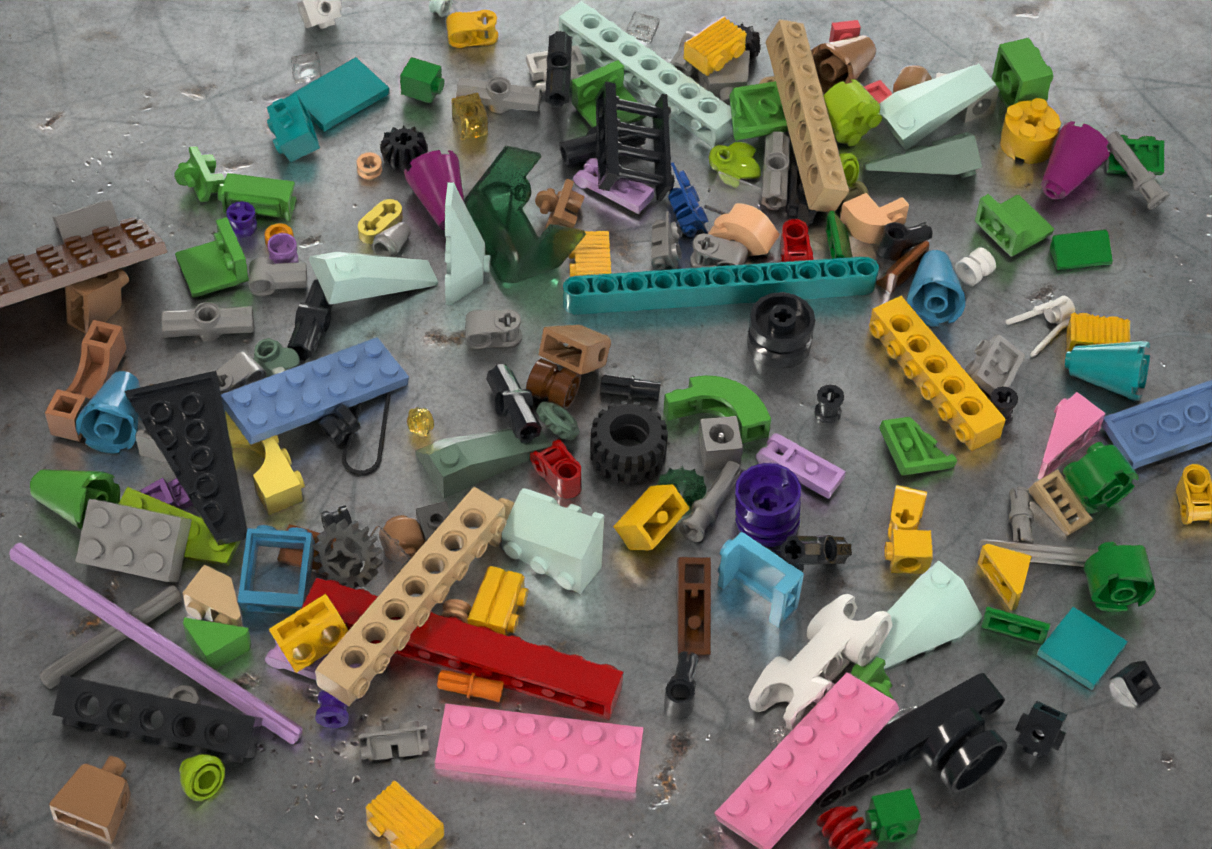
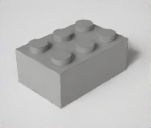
M89 499L75 562L166 582H179L192 519Z

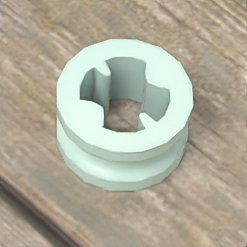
M430 0L429 11L434 14L437 13L440 17H445L452 7L453 0Z

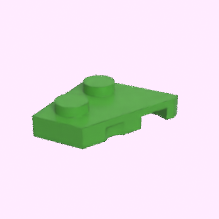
M903 417L882 420L879 429L901 476L955 467L957 463L956 457L952 453L946 456L936 447L938 441L930 434L924 432L920 425L912 418Z

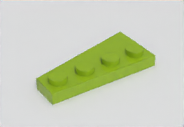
M130 487L126 488L119 502L121 505L192 519L184 558H188V560L229 566L241 542L236 541L218 546L200 517Z

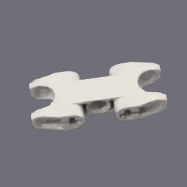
M850 594L841 595L823 607L808 626L807 638L810 641L791 661L778 656L763 670L748 697L751 709L761 712L778 702H789L783 718L786 722V728L792 731L835 685L832 681L851 661L860 666H865L876 656L892 627L891 615L885 611L874 613L866 620H852L857 606L855 597Z

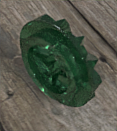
M683 465L675 470L669 468L667 473L660 475L657 485L673 484L680 493L678 484L680 481H683L686 488L681 496L691 509L693 503L703 499L706 494L707 486L704 483V476H699L695 468L691 471L684 469Z

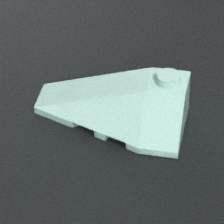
M976 64L893 93L879 103L882 121L906 151L990 91L996 84L981 65Z
M448 183L445 202V262H447L445 301L446 305H452L483 284L484 272H490V255H485V242L455 184Z
M332 252L309 257L310 264L329 305L438 285V280L428 260L347 252Z
M938 560L887 611L891 615L892 627L879 652L869 663L871 664L876 657L885 660L884 671L906 663L908 658L922 652L927 654L934 651L935 647L948 641L953 643L963 638L982 620V615L964 581Z

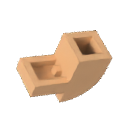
M864 193L843 203L840 220L846 226L847 231L857 240L868 244H879L887 224L896 222L903 225L906 223L909 204L902 197L882 207H878L871 197Z
M741 203L735 204L729 214L725 213L717 217L708 233L715 237L742 243L748 249L747 257L767 254L780 235L763 212L753 206Z

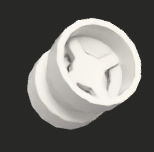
M982 247L975 249L970 253L969 258L964 257L955 265L958 278L967 286H974L982 280V276H988L996 269L994 257Z

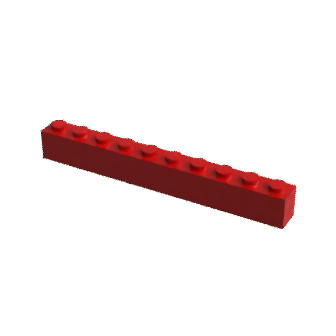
M316 577L302 608L326 594L338 611L347 629L350 630L378 596L372 595L364 589L356 590L343 586L335 580H323ZM431 611L424 625L421 627L417 626L410 634L407 645L402 650L397 649L394 653L448 671L470 676L473 672L476 677L503 681V688L609 721L623 686L624 671H620L612 665L594 663L580 655H568L555 651V649L547 645L539 646L532 644L518 636H506L496 633L488 627H477L464 623L456 617H444ZM392 617L390 619L399 620L401 617ZM373 640V641H371L370 643H372V644H378V643H380V642H382V641H380V640Z

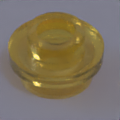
M415 407L409 410L407 425L412 433L418 437H424L433 430L434 419L427 408Z

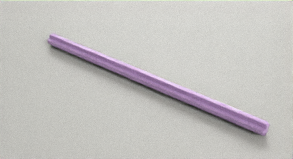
M17 543L10 550L11 560L243 713L263 718L262 725L290 744H295L301 737L303 729L300 725L22 543Z

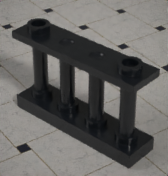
M605 81L595 97L598 189L609 191L615 181H619V179L655 185L656 200L662 201L668 191L673 189L675 177L671 171L669 134L671 107L668 106V96L662 93L654 106L619 99V96L616 95V83ZM617 110L652 117L653 128L621 122L617 118ZM618 133L652 139L654 151L622 145L618 141ZM619 156L654 162L655 174L623 168L619 164Z

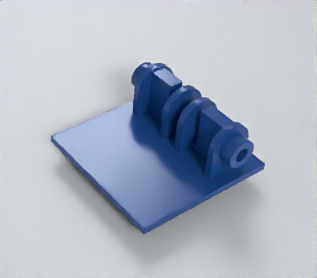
M672 162L671 165L680 188L670 190L668 199L680 224L681 231L687 237L694 236L700 229L708 234L705 223L709 222L702 206L699 207L698 202L700 198L694 186H691L685 171L679 172L674 162Z

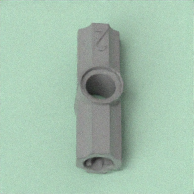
M502 76L493 77L488 81L459 78L456 101L487 105L488 109L494 113H504L510 108L539 112L542 89L511 85V82Z
M774 131L772 134L766 135L761 204L765 205L768 210H778L786 206L790 137L784 135L783 132Z
M205 302L197 305L194 310L163 311L161 314L163 338L198 336L201 340L210 342L220 338L222 334L254 332L252 306L219 308L214 303Z

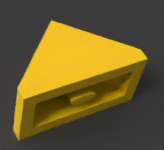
M991 544L983 545L978 565L1011 611L1016 610L1025 584L1031 556Z

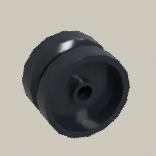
M780 292L761 297L752 307L747 335L748 350L755 360L765 366L776 369L791 368L801 364L808 357L812 345L815 327L813 309L807 301L794 294Z
M975 708L962 710L948 719L930 736L921 749V759L932 771H942L940 779L953 794L965 791L979 782L1000 761L1008 746L1006 741L995 730H986L987 722Z

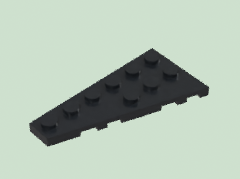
M211 371L124 391L127 399L217 545L245 540L248 527L217 372Z

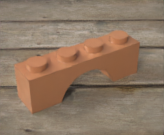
M93 320L82 341L80 363L73 382L65 391L56 390L45 411L51 435L80 442L83 435L81 432L78 435L76 431L78 414L111 375L115 373L127 349L121 326Z

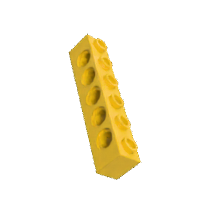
M899 296L873 308L869 323L871 334L878 338L886 347L889 356L900 364L906 377L912 379L919 387L922 396L933 404L940 418L943 421H947L952 427L958 440L965 443L972 452L1000 438L1006 421L1004 416L902 296Z

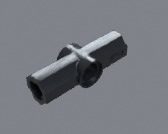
M556 31L553 35L549 36L545 102L550 103L552 107H562L564 104L569 103L572 36L566 34L565 31Z
M636 121V122L630 123V124H635V125H640V126H642V124H641L640 121H639V122ZM596 126L591 128L585 136L560 142L559 149L565 165L597 158ZM618 133V141L622 145L636 147L644 145L646 142V138Z
M318 279L313 281L305 303H300L297 308L295 328L287 345V348L295 350L299 360L303 361L313 357L321 334L327 333L331 321L333 304L329 305Z
M507 364L496 365L495 368L488 371L486 377L495 396L494 406L498 417H506L515 437L519 438L521 443H529L534 438L540 436L542 430L532 410V394L529 389H521L513 371L508 368Z
M793 535L787 536L786 541L781 544V556L785 557L789 564H845L846 559L852 555L851 544L844 537Z

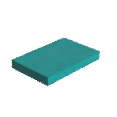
M355 57L290 95L298 94L308 108L311 120L325 132L389 95L390 90L388 85Z

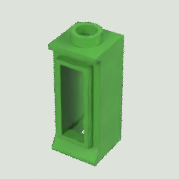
M227 173L224 184H220L218 188V201H222L223 213L227 212L231 204L244 201L253 205L257 215L283 217L287 221H291L297 201L296 197L292 196L295 182Z

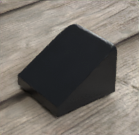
M1145 660L1130 663L1110 678L1114 685L1135 706L1141 704L1161 689Z

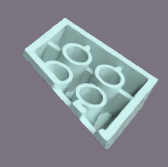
M523 488L514 503L506 526L502 531V549L511 558L520 559L530 565L535 572L546 574L553 578L561 587L567 590L572 589L581 594L602 568L604 515L594 512L592 516L581 513L582 509L579 506L570 504L568 508L560 506L550 496Z

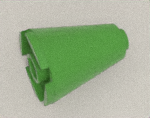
M42 469L30 481V492L34 499L81 531L89 499L117 504L120 502L119 484L114 483L113 478L115 477L112 474L103 471Z

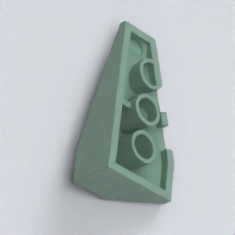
M964 132L932 141L933 146L930 147L927 145L909 148L904 154L894 153L864 162L863 166L864 169L872 171L959 174L960 178L977 174L976 169L982 168L975 135Z
M512 429L444 438L416 450L415 454L443 498H446L531 460V453L534 451L541 452L552 445L542 430L540 436L534 438L531 442L521 443L519 438L515 437Z

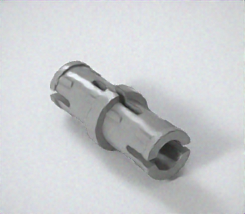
M1018 486V495H1016L1015 488L1009 491L1011 512L1008 517L1013 529V542L1025 543L1026 540L1027 543L1033 544L1031 524L1034 521V514L1030 510L1029 489Z

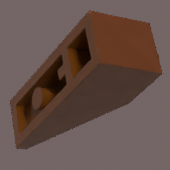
M678 557L676 560L678 655L682 651L688 652V655H691V652L697 655H711V557Z

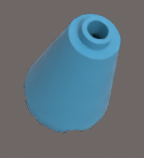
M931 250L922 256L906 298L907 303L923 322L931 327H938L939 323L947 321L948 324L955 322L962 315L966 306L965 293L950 258L945 252L940 250Z
M126 371L113 373L78 414L76 431L78 435L81 432L86 438L85 443L89 447L103 453L116 454L120 452V449L127 447L130 449L136 441L135 435L138 431L139 416L124 392L140 388V382L133 374Z

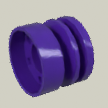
M761 463L751 466L742 472L736 481L735 525L738 532L742 531L764 547L779 546L786 541L787 536L796 535L800 528L801 484L797 475L789 468L776 463Z

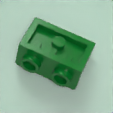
M1121 135L1147 171L1154 172L1155 175H1163L1164 140H1156L1153 136L1128 139L1127 135ZM1111 153L1106 161V173L1127 174Z

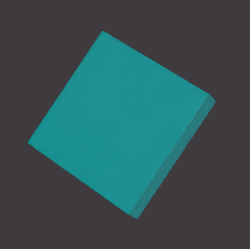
M1072 607L1039 648L1037 655L1090 690H1093L1126 648L1128 641L1080 610Z

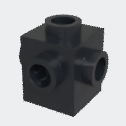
M1036 701L1029 715L1023 712L1015 731L1020 733L1016 743L1022 745V749L1030 755L1048 757L1052 749L1059 751L1067 733L1061 729L1068 715Z

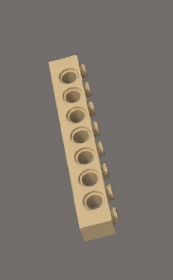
M779 19L767 38L766 45L809 210L835 212L849 193L804 23Z
M473 487L315 669L317 686L348 706L356 698L363 697L370 686V681L377 673L382 674L386 670L391 656L397 649L402 650L407 645L410 634L417 626L421 627L424 625L430 615V610L436 603L440 604L445 600L452 584L456 580L460 581L466 575L469 564L474 558H480L484 554L491 538L494 535H500L504 530L507 522L505 519V505ZM439 571L440 573L431 574L430 572ZM412 594H420L421 596L412 597V596H410V595H412ZM401 617L399 620H391L390 618ZM373 640H380V641H382V642H380V643H378V644H372V643H370V642L373 641ZM352 664H361L357 668L349 667Z

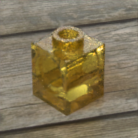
M478 92L451 98L452 119L461 141L488 135V115Z

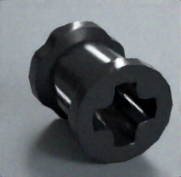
M836 385L822 386L818 390L817 400L819 403L815 406L814 414L822 423L833 424L841 417L842 410L840 406L844 401V392ZM828 393H831L830 400L827 399ZM829 409H831V414H830V416H828V410H829Z
M997 387L991 393L990 400L1006 419L1005 426L1013 420V408L1018 403V395L1009 387Z

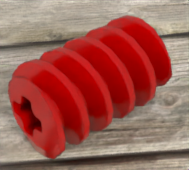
M853 805L847 808L845 806L834 807L818 817L816 823L819 827H823L822 834L825 838L829 839L828 844L831 849H875L878 846L875 840L865 842L871 835L870 829L859 831V828L865 823L864 818L852 819L858 812L857 806Z

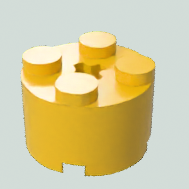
M1035 98L1032 101H1022L1009 106L1000 139V146L1004 153L1014 160L1016 157L1025 159L1024 163L1036 164L1047 160L1052 154L1061 126L1058 114L1048 106L1046 100L1041 98Z

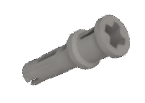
M1118 131L1109 134L1106 137L1109 142L1107 148L1111 149L1116 160L1132 179L1133 189L1139 191L1147 201L1148 209H1154L1168 199L1170 193L1161 188L1155 180L1156 175L1154 172L1146 170Z
M728 461L703 499L693 503L691 507L692 512L687 519L681 520L678 525L679 531L685 538L693 542L702 541L706 528L709 524L716 521L718 508L743 472L742 468L738 470L740 468L738 463Z

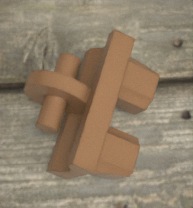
M566 178L562 191H559L557 195L552 188L537 193L535 204L540 208V212L542 214L550 212L544 232L552 235L555 228L570 233L575 226L577 216L565 211V208L577 213L585 196L572 190L574 181Z

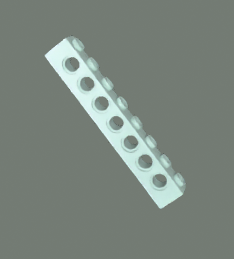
M581 1L559 16V31H565L566 34L572 36V46L578 45L581 53L601 67L619 60L624 65V84L653 105L656 104L662 93L667 94L668 106L671 107L670 117L712 148L722 144L733 135L731 107L718 99L712 92L697 84L691 77L676 69L673 64L662 59L653 50L641 44L632 35L617 27L614 22L603 17L594 8Z

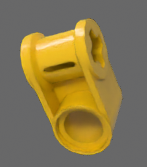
M490 10L450 14L446 19L449 44L454 48H464L481 45L489 46L496 43L498 40V31L495 29L497 24L496 14ZM485 31H488V38H485Z
M1199 464L1188 465L1185 467L1176 486L1181 520L1185 525L1191 524L1192 521H1208L1212 523V482L1210 473L1204 466Z
M896 485L888 528L889 540H891L893 529H918L919 520L923 515L927 491Z

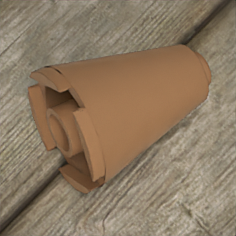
M861 35L823 43L811 50L822 93L825 94L839 82L844 81L848 84L852 83L850 79L857 80L876 55L875 44L869 37Z

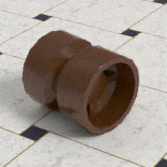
M541 358L535 363L529 374L526 389L530 390L532 397L542 401L548 398L549 403L558 404L567 410L576 397L581 375L567 368L559 371L557 364Z

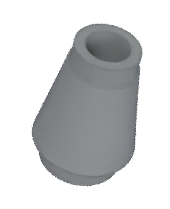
M398 222L377 234L372 243V250L375 255L396 257L411 234L410 227L405 222Z

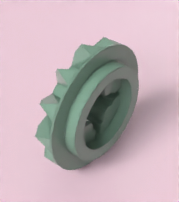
M542 402L536 411L540 421L553 434H558L562 439L574 440L579 435L580 430L577 421L560 405Z

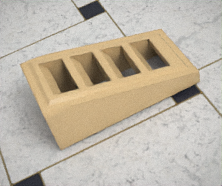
M1058 469L1033 483L1029 488L1032 498L1066 536L1071 535L1093 521ZM1051 487L1054 492L1049 494L1046 489ZM1060 496L1062 501L1055 504L1053 499ZM1068 505L1071 509L1062 514L1060 509ZM1074 514L1080 518L1071 524L1066 520Z

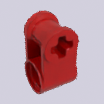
M789 219L783 224L780 240L781 262L813 260L808 227L799 219Z
M561 440L553 441L552 446L541 452L534 451L530 454V459L536 472L546 480L559 497L571 499L580 494L582 490L581 465L570 454Z

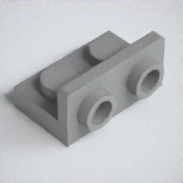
M998 333L991 339H984L978 344L974 351L977 355L966 366L965 371L981 389L991 396V393L997 387L1010 386L1025 354Z

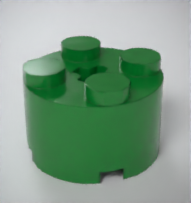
M1102 442L1091 445L1084 457L1079 461L1068 464L1063 469L1066 483L1088 513L1100 512L1097 507L1102 504H1106L1108 508L1114 506L1134 489L1133 479H1139L1138 474L1117 446H1104Z
M1105 542L1098 546V552L1091 555L1084 564L1092 602H1095L1099 610L1105 612L1128 611L1127 605L1137 602L1138 607L1149 602L1156 593L1149 559L1145 547L1142 545H1117L1115 542Z

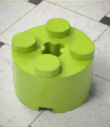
M850 79L852 83L839 82L830 88L823 97L835 139L840 143H847L848 146H854L871 128L880 124L882 115L880 114V104L859 81Z

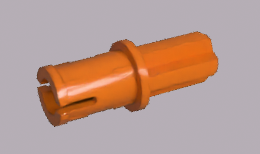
M441 670L438 675L437 687L439 689L465 694L468 699L473 696L500 703L504 685L503 681L476 677L473 672L470 676Z

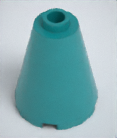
M1148 341L1074 346L1072 351H1067L1065 368L1069 369V374L1073 377L1129 399L1140 401L1143 395H1138L1137 392L1139 388H1145L1150 355H1146L1144 352L1145 347L1150 348V343Z

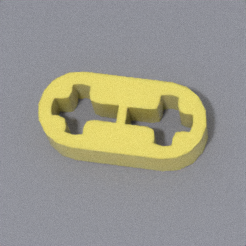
M386 199L378 203L358 222L359 239L365 244L372 245L377 234L398 222H402L401 204L394 199Z

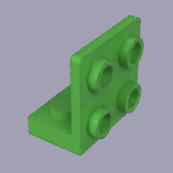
M619 60L572 80V105L592 128L596 126L595 97L605 81L616 83V95L619 96V99L637 102L624 87V65ZM617 110V118L621 122L632 123L646 118L644 115Z
M989 194L981 197L979 200L975 222L1011 257L1049 237L1054 232V228L1020 195H1016L1003 203L997 202Z
M227 217L216 220L218 232L213 233L215 241L175 253L176 260L192 297H198L249 281L246 258Z

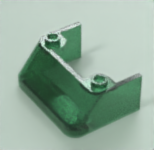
M507 145L468 193L464 203L485 242V255H490V264L501 282L515 284L560 267L585 237L586 233L580 229L549 224L540 237L537 236L523 207L529 201L532 193L531 185L526 176L542 156L539 152Z

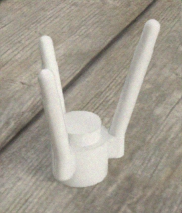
M1061 296L1051 302L1035 306L1032 311L1007 319L1006 324L1010 325L1043 313L1048 322L1058 324L1030 353V357L1034 358L1062 329L1068 326L1069 318L1075 312V306L1070 298Z

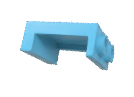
M741 531L734 540H727L720 550L721 563L717 570L719 573L718 586L724 589L733 579H736L772 603L769 622L780 628L798 608L804 573Z

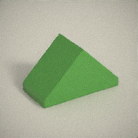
M184 617L183 627L186 640L199 659L214 670L250 651L251 639L249 628Z

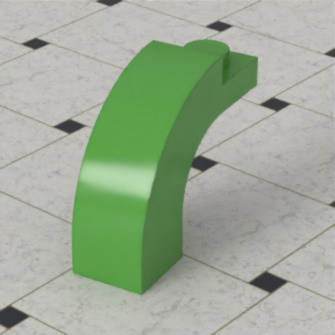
M709 375L689 377L688 388L676 389L666 393L664 396L663 413L667 421L698 413H710L720 417L737 416L742 444L769 437L771 417L764 403L752 390L737 381Z

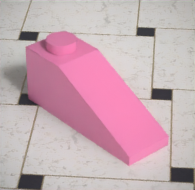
M1078 392L1068 400L1066 398L1061 400L1054 410L1056 416L1037 477L1039 480L1054 472L1100 431L1105 412Z

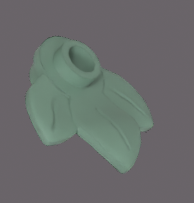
M266 338L259 341L255 346L253 359L267 372V377L292 369L300 364L296 351L292 348H283L276 340Z

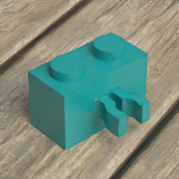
M297 93L284 99L280 98L267 107L270 117L267 119V124L271 132L276 136L273 139V143L280 155L284 153L289 161L293 162L320 149L308 108Z

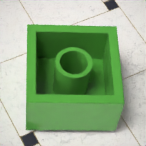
M1028 37L999 44L992 80L998 87V96L1007 109L1018 102L1032 101L1035 98L1047 101L1050 84L1053 80V72L1051 67L1047 66L1041 57L1040 50L1034 46Z

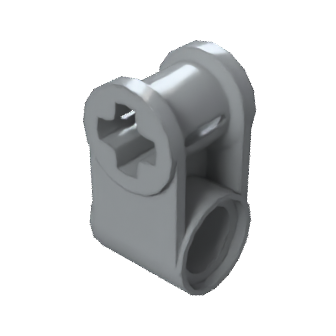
M703 233L697 235L693 240L694 252L691 254L690 263L693 268L744 265L748 249L740 242ZM706 242H708L707 249H705ZM704 256L703 263H700L701 257Z
M511 309L472 310L468 312L465 321L466 345L473 349L513 348L519 345L522 340V332L519 329L521 325L520 315ZM507 317L510 318V324H507ZM507 333L510 335V340H507Z
M247 352L236 354L230 361L215 370L219 378L221 394L267 378V372Z

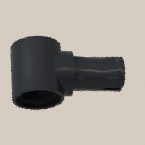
M896 222L889 223L884 228L877 252L886 260H898L901 258L903 251L911 248L913 244L931 239L933 235L932 228L928 226L927 222L913 227H906Z
M682 651L679 653L675 675L671 677L665 689L664 710L670 718L675 720L685 719L693 711L696 688L694 677L699 656L692 652L688 662V652ZM674 697H682L686 700L678 701Z

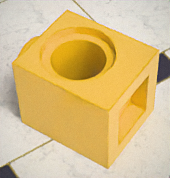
M893 529L890 542H885L884 558L890 561L891 573L924 574L930 568L933 559L931 530Z

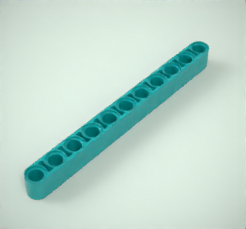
M851 257L572 276L566 279L563 284V308L567 313L583 315L756 303L763 296L780 292L794 294L802 299L868 295L874 291L879 265L870 257Z

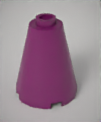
M1070 121L1061 128L1041 181V187L1047 197L1051 199H1064L1108 160L1112 153L1111 149L1108 151L1106 147L1109 142L1098 130L1090 125L1083 123L1079 127L1074 125L1076 121Z
M440 150L422 154L410 162L412 167L409 171L407 169L404 170L406 182L441 230H445V202L448 183L455 184L464 202L459 159L450 150H448L449 154H441Z

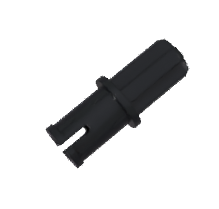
M603 375L600 390L604 393L626 395L628 399L639 397L658 401L661 381L634 379V375H631V378Z

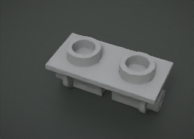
M666 211V220L658 219L652 225L653 247L651 250V264L656 270H663L667 266L678 269V260L682 258L681 249L678 244V239L682 237L681 227L678 221L673 220L669 211Z
M419 721L400 723L399 729L386 731L385 726L365 728L366 734H359L360 741L367 740V745L361 746L362 759H369V762L393 758L391 749L393 745H398L399 757L423 755V751H429L428 737L421 738L420 734L427 731V726H419Z

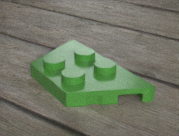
M776 81L733 88L729 98L735 140L770 135L774 131H789Z

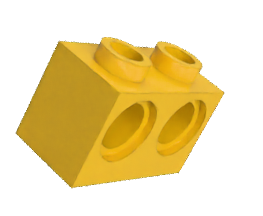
M326 594L269 628V631L295 673L310 666L313 662L331 652L349 631Z

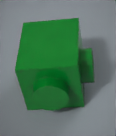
M411 57L400 74L401 95L432 103L435 96L441 94L444 88L445 80L442 78L441 66Z
M911 788L872 796L869 808L865 811L868 829L870 831L874 830L878 842L885 840L897 842L905 839L908 835L917 834L921 821V815Z

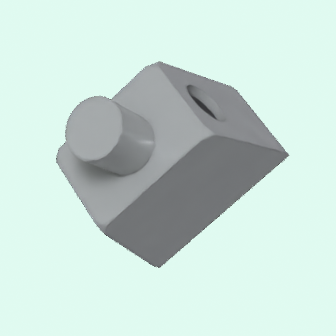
M744 51L739 58L729 60L720 71H713L709 76H706L697 69V76L701 86L730 106L729 95L733 88L747 86L750 51Z

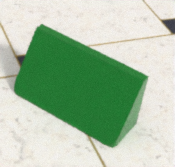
M829 211L825 231L831 259L851 258L853 255L847 228L834 211Z
M1106 229L1058 234L1052 237L1049 250L1057 270L1109 265L1113 262L1110 238Z
M987 606L981 627L1042 645L1047 637L1050 624Z

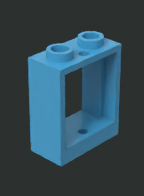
M259 525L256 529L247 528L238 604L241 611L292 615L302 608L310 588L314 555L313 546L315 545L312 533L298 527L289 528L288 531L276 530V528L268 525ZM259 546L303 549L298 594L253 591Z

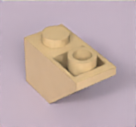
M203 565L182 593L186 611L198 620L203 618L209 622L243 627L231 577Z

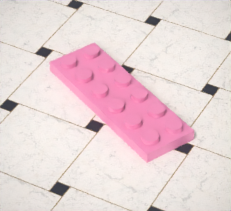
M846 673L716 810L714 814L717 820L757 848L771 849L899 711L897 702L851 674Z
M445 704L435 758V769L635 793L643 727Z

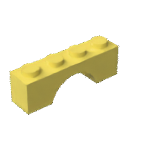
M225 411L232 448L251 449L265 459L261 468L253 475L255 492L268 516L302 502L301 489L305 487L303 478L298 470H292L290 466L292 465L291 458L286 448L280 449L277 444L279 443L278 436L275 435L250 445Z

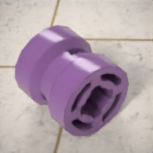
M279 233L268 240L269 259L275 263L299 262L297 242L292 235Z

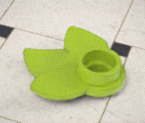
M734 142L729 146L717 145L709 153L710 166L718 172L719 180L731 189H737L740 178L757 179L761 176L760 167L752 158L756 149L750 144Z

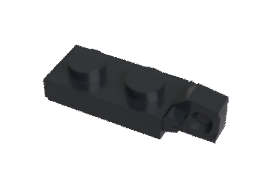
M791 165L788 171L787 217L799 219L808 227L809 223L812 224L817 211L809 210L799 169L797 166Z

